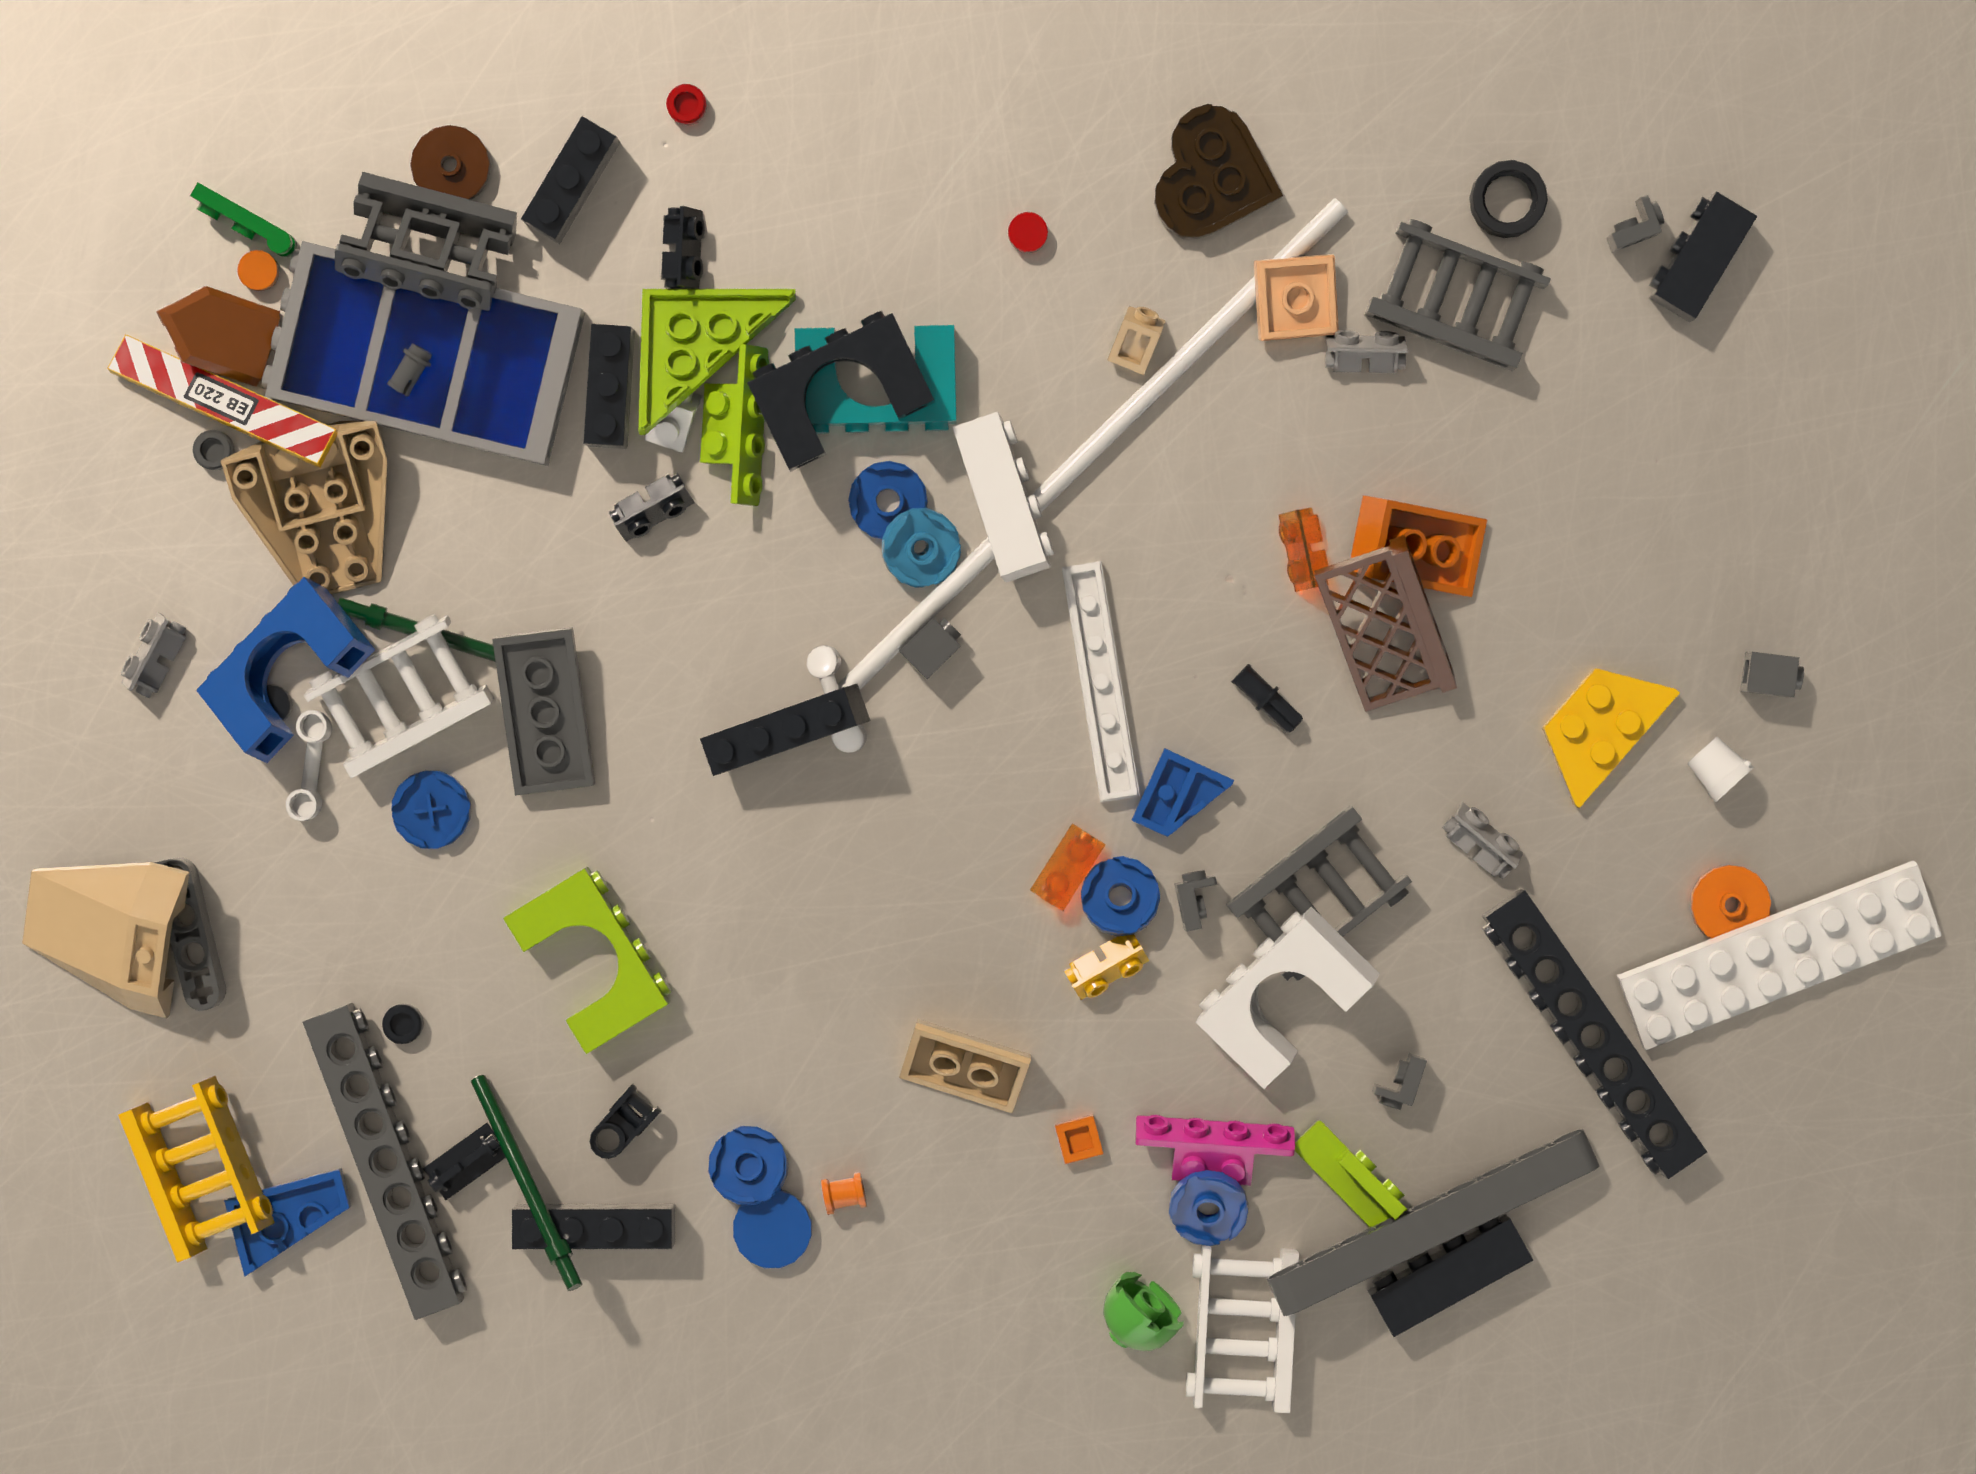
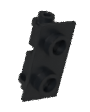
M680 206V208L671 207L668 208V215L663 217V244L676 245L675 252H662L661 280H665L664 288L680 289L681 286L689 289H699L700 278L703 274L701 239L705 234V223L702 218L703 211L687 206Z
M668 473L646 486L645 489L651 498L646 502L643 501L637 491L618 503L613 504L615 508L609 511V514L616 529L626 542L632 538L646 535L653 526L667 518L678 517L687 507L695 503L678 473L670 476Z
M487 1122L428 1164L423 1170L430 1178L427 1181L436 1193L440 1192L446 1201L506 1157L493 1129Z

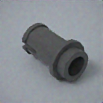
M414 343L411 344L409 349L404 348L405 356L391 379L387 382L390 387L401 394L403 392L407 397L410 396V392L425 367L430 368L432 365L429 361L433 355Z

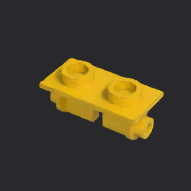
M1135 935L1115 937L1101 945L1100 947L1107 958L1102 962L1098 960L1094 951H1091L1069 964L1071 968L1064 972L1080 1000L1087 996L1093 998L1102 994L1108 989V984L1120 977L1128 978L1137 974L1143 968V964L1149 961Z

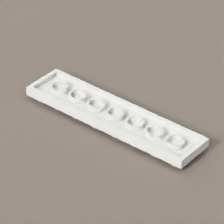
M1910 861L1617 975L1641 1045L1646 1051L1942 935L1919 866L1916 862Z

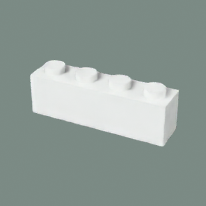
M995 412L954 426L955 437L1000 576L1007 583L1051 568L1047 556L1053 555L1054 551L1047 532L1040 533L1035 520L1042 517L1035 495L1028 496L1023 483L1030 480L1023 458H1015L1011 445L1018 443L1011 421L1003 422L1000 414Z

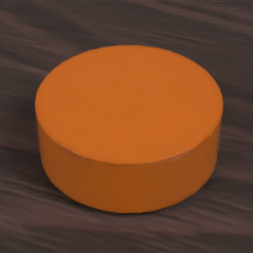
M261 250L250 251L239 261L238 276L246 287L254 291H265L277 282L279 266L275 258L267 252Z

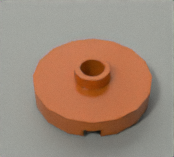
M1725 865L1710 869L1698 879L1691 892L1690 902L1693 921L1701 932L1711 939L1770 916L1771 899L1767 886L1756 873L1742 866ZM1734 897L1738 902V907L1734 912H1728L1725 908L1726 900Z

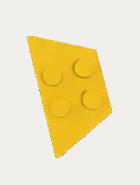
M1594 668L1542 727L1547 742L1554 753L1561 775H1563L1570 792L1572 803L1577 808L1584 804L1680 694L1678 690Z

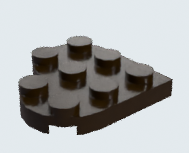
M1206 104L1191 109L1180 118L1171 137V151L1175 163L1164 171L1155 188L1154 204L1158 218L1168 230L1182 239H1198L1209 236L1283 197L1247 125L1236 112H1231L1223 106Z

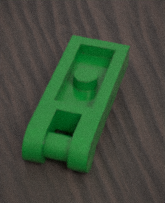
M197 182L190 195L200 202L197 210L217 221L222 214L234 221L231 227L234 231L250 240H253L255 234L267 240L269 249L281 257L292 256L294 250L297 249V242L294 237Z

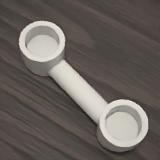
M828 645L814 648L807 659L809 673L819 678L824 694L839 689L834 675L841 665L839 652ZM861 724L835 733L831 737L836 748L843 752L852 753L860 750L865 745L867 733Z
M316 710L303 712L296 722V731L300 738L307 741L301 789L293 791L288 796L286 810L289 816L297 821H308L315 818L322 808L323 801L321 795L317 792L322 746L323 742L332 733V725L324 713Z

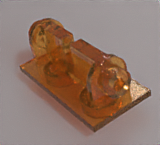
M1310 507L1278 515L1280 521L1279 536L1282 543L1285 544L1288 558L1287 574L1294 585L1295 592L1317 588L1318 584L1314 571L1328 566L1325 549L1312 552L1310 545L1323 542L1318 514L1314 515L1313 509Z
M1072 823L1030 891L1064 911L1106 844Z

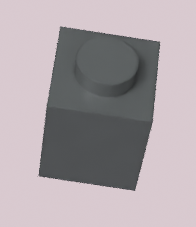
M932 618L899 652L928 680L961 647L956 641L961 634L945 618L940 623Z
M1745 652L1740 691L1781 697H1795V690H1801L1804 678V667L1799 666L1800 657Z

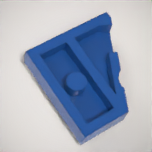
M1164 748L1131 820L1168 837L1221 793L1231 787L1234 780Z

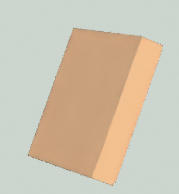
M1333 254L1254 261L1258 340L1268 341L1335 335V332L1339 331L1335 256Z

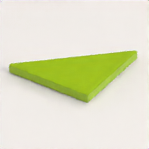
M642 289L639 435L649 433L738 353L740 344H748L796 300L795 289Z

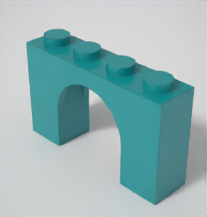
M954 325L914 326L915 361L935 403L899 420L891 404L874 407L860 404L851 399L841 388L837 377V363H833L824 367L814 376L806 393V410L816 433H829V426H845V433L869 432V425H885V432H908L910 424H925V431H948L949 424H957ZM794 328L795 351L809 345L812 351L826 345L827 343L824 338L836 332L835 328Z

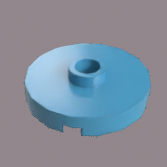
M912 508L897 515L887 526L882 538V558L887 569L901 583L915 588L932 584L936 585L944 581L957 566L961 556L959 534L955 525L942 513L929 508ZM924 540L926 543L925 549L920 553H916L914 551L915 543Z

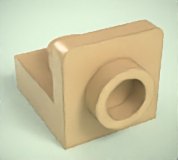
M1129 306L1107 360L1144 375L1161 335L1165 320L1159 318V315L1149 308L1137 307L1136 309Z

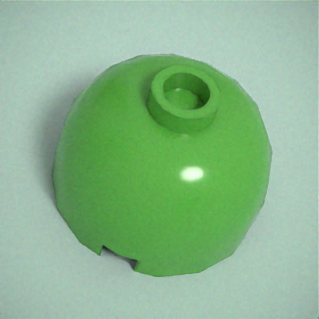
M1125 1272L1114 1283L1105 1297L1103 1315L1110 1330V1337L1123 1348L1129 1347L1139 1351H1152L1161 1348L1183 1327L1184 1321L1178 1322L1177 1320L1181 1315V1310L1173 1298L1160 1285L1151 1281L1148 1287L1138 1281L1142 1276L1141 1274Z

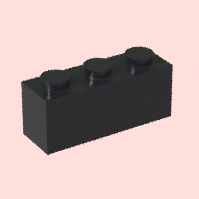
M582 116L521 217V220L529 227L560 244L619 146L620 141L617 136Z
M1717 191L1709 199L1701 197L1690 215L1695 222L1688 234L1681 231L1669 250L1675 254L1667 268L1661 265L1649 283V286L1654 288L1649 298L1688 322L1695 320L1757 218V215Z
M591 324L583 442L588 447L627 449L635 339V330L631 326Z

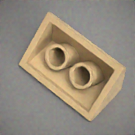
M917 1019L899 1078L1013 1113L1030 1065L1031 1054Z

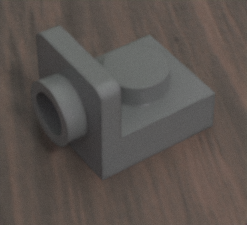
M1648 195L1640 197L1635 201L1642 219L1641 223L1638 224L1637 218L1634 217L1614 225L1616 232L1606 238L1612 253L1655 237L1662 232L1660 225L1664 224L1662 211L1656 201L1651 203Z
M1205 870L1182 874L1183 882L1174 883L1183 928L1186 932L1202 929L1200 919L1207 918L1203 896H1195L1194 889L1217 885L1216 877L1213 875L1206 877Z
M1410 1053L1407 1061L1400 1060L1393 1079L1394 1083L1399 1084L1397 1091L1374 1084L1372 1092L1380 1096L1378 1103L1401 1110L1403 1103L1413 1106L1427 1060Z

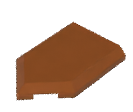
M203 286L190 295L156 311L162 325L166 327L175 345L174 349L181 362L257 387L262 379L271 350L273 332L279 324L280 311L208 286Z

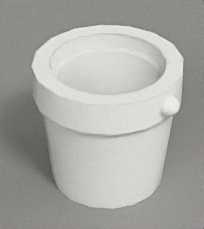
M1718 737L1714 738L1687 763L1708 790L1710 798L1715 802L1754 768L1747 759L1741 758Z

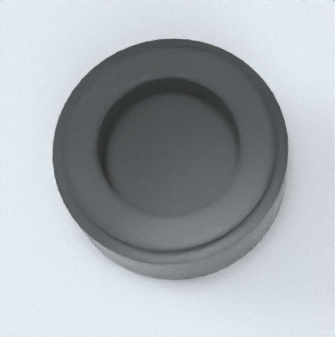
M217 430L204 431L195 439L193 444L195 460L200 466L209 470L223 469L221 460L235 453L231 438Z

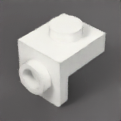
M693 392L647 433L645 440L682 453L702 396Z

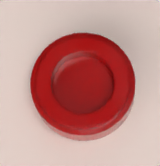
M678 85L671 90L667 97L666 106L668 113L675 122L681 125L696 124L706 113V98L702 91L694 85Z
M1020 213L1010 222L1008 228L1009 241L1020 252H1036L1043 247L1047 240L1048 228L1046 222L1036 213Z

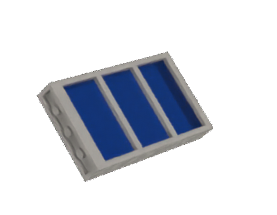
M302 241L300 250H294L290 262V272L294 273L291 289L285 288L280 304V310L285 312L282 327L276 326L271 341V349L276 350L272 366H266L262 377L261 386L266 389L265 397L355 420L377 421L380 426L545 466L549 465L585 316L583 309L496 288L495 294L492 296V305L489 311L467 309L459 303L440 298L429 299L414 291L402 288L391 289L376 281L347 277L335 270L334 248ZM414 343L433 355L429 361L432 365L430 368L425 367L410 392V396L407 397L403 392L401 394L390 387L387 382L391 379L404 358V348L409 349L411 344Z

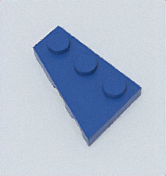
M342 1168L261 1189L263 1195L269 1199L272 1205V1217L275 1223L254 1234H251L247 1222L232 1228L244 1277L352 1206ZM236 1196L224 1200L227 1213L240 1208Z

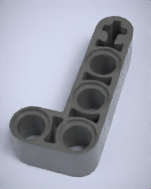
M173 858L155 862L168 867L178 865L184 871L189 872L185 904L193 908L195 918L192 924L187 926L182 924L176 916L172 923L170 942L186 1003L198 1011L211 1009L218 1006L224 1000L226 985L198 871L195 865L185 858ZM192 942L198 943L203 947L204 958L200 964L192 963L187 957V948ZM208 967L209 973L192 978L191 972H197ZM203 985L213 989V994L209 995L207 999L205 996L198 997L197 989L202 988Z

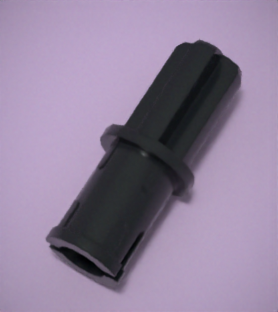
M1249 663L1231 681L1257 705L1255 708L1257 711L1261 709L1285 733L1292 732L1301 723L1302 715L1277 692L1279 688L1277 686L1272 688Z

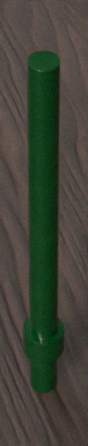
M341 597L338 601V604L349 617L365 621V626L377 630H381L384 627L407 635L417 632L414 625L418 621L387 612V607L374 603L367 606ZM440 631L449 648L496 662L492 644L451 631Z
M479 1075L471 1080V1084L547 1245L544 1249L551 1265H556L567 1290L573 1291L581 1287L582 1282L571 1260L573 1253L567 1240L561 1239L486 1076Z

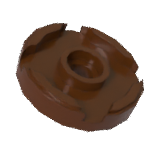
M446 125L434 128L420 138L413 149L410 167L413 181L417 186L472 200L486 186L485 184L490 175L491 163L488 150L477 135L464 127ZM447 158H454L457 161V166L453 171L448 172L443 168V163Z

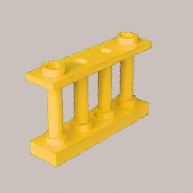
M216 1075L192 1085L196 1097L158 1112L152 1111L149 1102L118 1114L177 1263L207 1250L208 1248L205 1243V1238L246 1222L251 1234L259 1232L275 1223L272 1217V1205L269 1199L263 1195L228 1108L227 1093L224 1087L218 1083ZM202 1111L211 1134L172 1149L167 1148L160 1131L161 1127ZM217 1148L226 1171L184 1186L176 1171V1164ZM232 1185L240 1208L202 1223L196 1221L190 1202Z

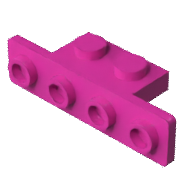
M1151 1115L1136 1117L1135 1144L1139 1146L1174 1148L1172 1180L1180 1181L1191 1173L1210 1170L1223 1172L1234 1178L1240 1185L1251 1186L1254 1155L1294 1156L1295 1133L1293 1127L1280 1124L1264 1125L1240 1121L1223 1122L1200 1118L1181 1119Z

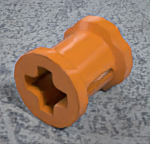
M860 1172L854 1173L853 1178L834 1182H829L828 1179L821 1180L828 1215L834 1214L835 1209L854 1205H859L860 1208L867 1207Z

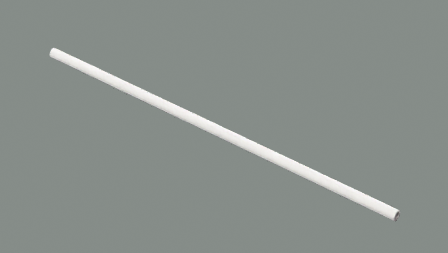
M1334 198L1273 259L1304 256L1348 213V210ZM1255 276L1031 494L1035 495L1041 512L1256 303ZM988 538L838 683L839 689L853 684H858L859 689L863 688L907 642L995 558Z

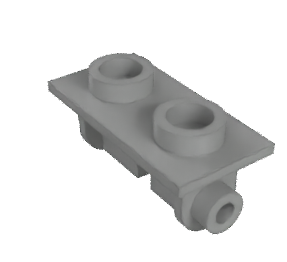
M1340 330L1335 332V335L1325 336L1327 350L1333 351L1326 352L1325 368H1333V372H1361L1362 358H1369V373H1397L1398 369L1405 370L1406 354H1399L1408 353L1405 336H1399V334L1392 331H1379L1375 333V336H1363L1351 330Z
M160 613L157 614L154 620L149 619L140 634L142 644L136 656L131 654L121 671V676L124 677L121 683L130 691L133 690L135 684H138L135 691L147 698H150L153 692H158L169 670V667L157 662V659L161 655L174 661L182 643L186 639V636L183 635L186 627L175 621H172L169 627L166 626L169 620Z
M1464 802L1459 806L1455 817L1451 816L1442 827L1447 832L1446 837L1466 854L1476 844L1479 845L1481 849L1474 856L1473 860L1493 877L1498 875L1504 879L1512 868L1515 869L1518 866L1523 852L1519 850L1518 843L1506 833L1500 834L1489 824L1488 818L1482 811L1475 807L1470 808Z

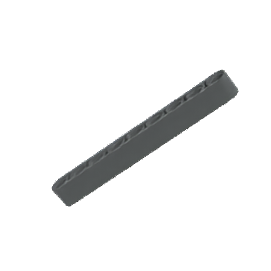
M1579 1129L1570 1132L1404 1211L1396 1220L1391 1217L1269 1276L1267 1281L1283 1316L1295 1314L1596 1170L1600 1165L1584 1130Z

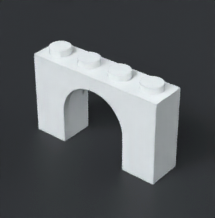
M1312 907L1302 916L1297 911L1294 912L1280 927L1284 933L1275 942L1270 937L1267 938L1254 951L1253 955L1257 959L1250 966L1246 967L1243 963L1240 964L1226 979L1230 985L1221 993L1214 989L1199 1005L1203 1011L1196 1023L1263 1089L1292 1063L1298 1050L1263 1015L1258 1002V987L1262 980L1278 972H1295L1305 975L1318 984L1346 1012L1374 986L1380 974Z

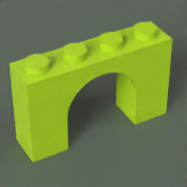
M589 867L582 869L503 918L523 952L561 929L570 926H587L596 929L604 934L614 946L618 957V974L614 985L605 996L565 1020L586 1054L668 1005L671 1001L667 995L672 992L660 972L654 975L646 961L651 959V956L640 938L633 941L625 928L630 925V921L619 904L612 907L605 893L610 891L606 881L598 870L592 873Z

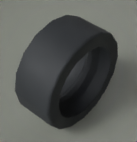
M1516 160L1498 161L1486 168L1473 183L1469 197L1471 213L1478 226L1488 234L1501 238L1519 237L1531 230L1544 215L1548 201L1546 185L1540 174L1528 164ZM1499 177H1517L1527 184L1531 192L1532 203L1530 210L1522 219L1516 222L1506 223L1499 221L1490 215L1486 207L1485 195L1487 188Z

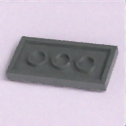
M573 627L494 637L492 641L515 796L594 786L595 778Z

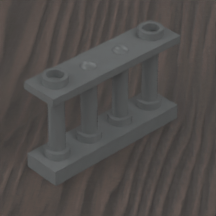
M1410 219L1408 224L1401 222L1395 234L1406 237L1407 240L1387 293L1382 294L1380 299L1372 297L1364 315L1505 369L1515 370L1523 353L1514 350L1516 344L1513 343V339L1533 286L1545 289L1549 285L1551 278L1542 275L1544 269L1537 265L1522 261L1520 266L1435 235L1431 233L1432 227L1421 221ZM1424 244L1443 251L1444 254L1423 308H1419L1416 313L1402 308L1404 301L1401 298L1421 245ZM1461 258L1480 265L1481 269L1461 322H1456L1453 327L1439 322L1441 315L1438 313L1457 262ZM1498 272L1519 281L1498 336H1493L1492 341L1477 336L1478 329L1475 327L1495 274Z
M1349 806L1226 905L1236 918L1243 914L1247 919L1252 917L1264 934L1275 942L1284 932L1264 908L1266 903L1263 900L1274 889L1278 894L1283 892L1301 916L1310 907L1318 912L1295 883L1297 878L1294 876V873L1304 865H1307L1309 869L1314 868L1351 914L1348 919L1335 928L1343 937L1386 902L1392 907L1409 893L1406 886L1412 881L1405 874L1397 880L1392 878L1358 835L1359 828L1356 824L1362 818L1352 806ZM1336 840L1341 845L1345 843L1383 890L1365 905L1362 904L1326 858L1329 854L1325 849ZM1280 972L1287 981L1292 977L1297 981L1305 977V975L1295 972Z

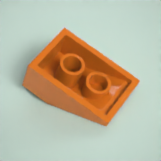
M1363 495L1351 558L1390 546V539L1405 535L1425 589L1472 597L1487 519ZM1383 560L1369 565L1364 576L1384 581L1390 571L1387 561Z

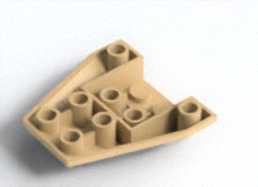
M338 421L326 424L336 429L338 435L321 468L262 441L221 460L232 500L293 585L297 584L303 577H306L325 587L330 594H335L382 581L388 458L377 421Z
M153 862L34 869L31 871L22 944L127 1008L167 1019L170 1016L174 980L165 978L173 919L185 908L189 872Z

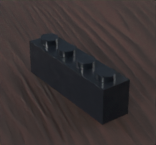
M853 684L700 738L712 775L715 776L870 721L858 684Z
M517 1204L512 1209V1249H545L547 1245L528 1204ZM545 1204L561 1239L567 1240L570 1249H672L675 1244V1204Z
M1506 1214L1477 1226L1479 1229L1467 1236L1461 1234L1442 1243L1444 1248L1431 1256L1426 1251L1413 1257L1407 1262L1409 1268L1395 1275L1393 1271H1389L1372 1281L1374 1287L1367 1291L1393 1337L1533 1261L1512 1220Z

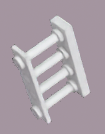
M434 614L414 625L417 632L368 657L349 678L339 673L333 676L329 670L309 681L312 688L308 689L304 694L307 702L320 695L322 696L351 747L348 751L351 757L347 758L343 764L350 778L363 773L492 703L494 697L487 684L478 689L474 684H469L440 631L446 629L451 624L448 615L438 620ZM425 639L456 692L453 695L456 701L443 708L439 702L435 703L405 651ZM389 658L393 660L421 710L418 713L421 719L409 726L404 721H399L371 671V668ZM354 677H357L386 729L383 732L386 738L373 745L370 740L365 741L335 688Z
M1201 1245V1254H1194L1193 1278H1200L1194 1373L1187 1372L1186 1396L1193 1397L1194 1408H1203V1393L1265 1397V1401H1272L1274 1412L1290 1413L1296 1313L1283 1316L1276 1298H1271L1270 1301L1209 1298L1210 1274L1268 1278L1274 1273L1299 1262L1297 1249L1281 1248L1280 1258H1273V1262L1212 1259L1211 1247ZM1208 1314L1269 1317L1270 1322H1276V1338L1269 1337L1268 1341L1206 1338ZM1205 1355L1267 1357L1268 1361L1274 1362L1273 1377H1266V1381L1204 1377Z

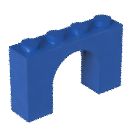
M303 577L289 589L287 595L271 612L261 619L260 623L243 641L235 646L233 652L218 668L214 669L207 676V679L196 690L243 752L265 763H268L294 736L271 706L267 694L269 672L280 654L295 644L307 642L327 668L349 678L375 651V648L329 591L306 577Z

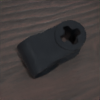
M634 1084L609 1109L610 1112L594 1128L590 1135L591 1149L601 1158L610 1159L619 1155L662 1111L658 1106L653 1108L636 1092L637 1087ZM628 1104H631L643 1117L638 1115ZM604 1129L615 1131L620 1140L618 1147L611 1151L601 1148L597 1140L600 1131Z

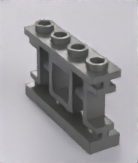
M362 172L358 183V195L355 196L353 201L354 215L368 218L361 239L341 235L339 244H337L335 249V270L353 279L364 278L379 282L391 289L402 288L420 293L429 299L440 298L459 303L467 309L489 311L492 305V296L497 288V275L481 270L488 250L508 255L510 246L513 245L516 236L517 212ZM383 213L401 217L402 221L399 229L380 225ZM411 230L446 239L439 260L404 251ZM460 233L480 238L476 250L457 245ZM374 240L393 244L390 257L370 252ZM451 260L471 265L468 276L464 277L447 272Z

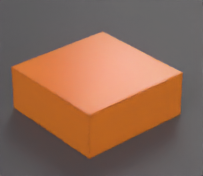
M1093 1114L1055 1124L1065 1164L1103 1154Z

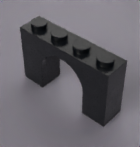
M882 311L876 312L861 320L862 328L848 333L846 328L836 331L824 338L827 343L826 345L812 351L810 345L803 347L788 355L791 362L778 368L775 367L774 363H771L752 373L754 379L747 382L790 472L827 455L807 414L806 393L814 376L830 364L843 361L855 362L871 370L880 380L899 420L935 403L893 313L884 316Z

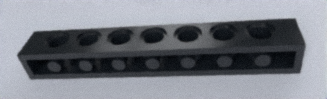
M1519 889L1483 914L1482 917L1487 924L1482 927V930L1495 947L1502 944L1510 957L1504 960L1518 980L1523 976L1532 988V990L1527 992L1528 996L1540 1012L1547 1009L1555 1021L1550 1027L1563 1045L1570 1042L1577 1055L1572 1059L1583 1075L1588 1077L1592 1074L1600 1087L1595 1092L1606 1108L1610 1110L1615 1107L1623 1118L1618 1123L1619 1127L1631 1143L1638 1140L1646 1152L1641 1155V1158L1652 1174L1656 1175L1660 1172L1665 1178L1670 1179L1706 1154L1707 1150L1526 890ZM1520 927H1528L1533 935L1531 944L1524 949H1518L1513 943V934ZM1549 959L1555 965V974L1548 981H1540L1535 973L1536 966L1542 960ZM1573 992L1578 999L1577 1008L1572 1013L1563 1014L1558 1007V1001L1563 994ZM1589 1025H1596L1600 1030V1039L1593 1046H1585L1581 1040L1583 1029ZM1611 1058H1620L1623 1063L1622 1073L1617 1078H1607L1604 1074L1605 1063ZM1636 1090L1643 1091L1646 1097L1645 1105L1638 1111H1630L1627 1107L1629 1094ZM1658 1123H1665L1668 1128L1666 1140L1659 1144L1652 1143L1649 1137L1651 1128Z

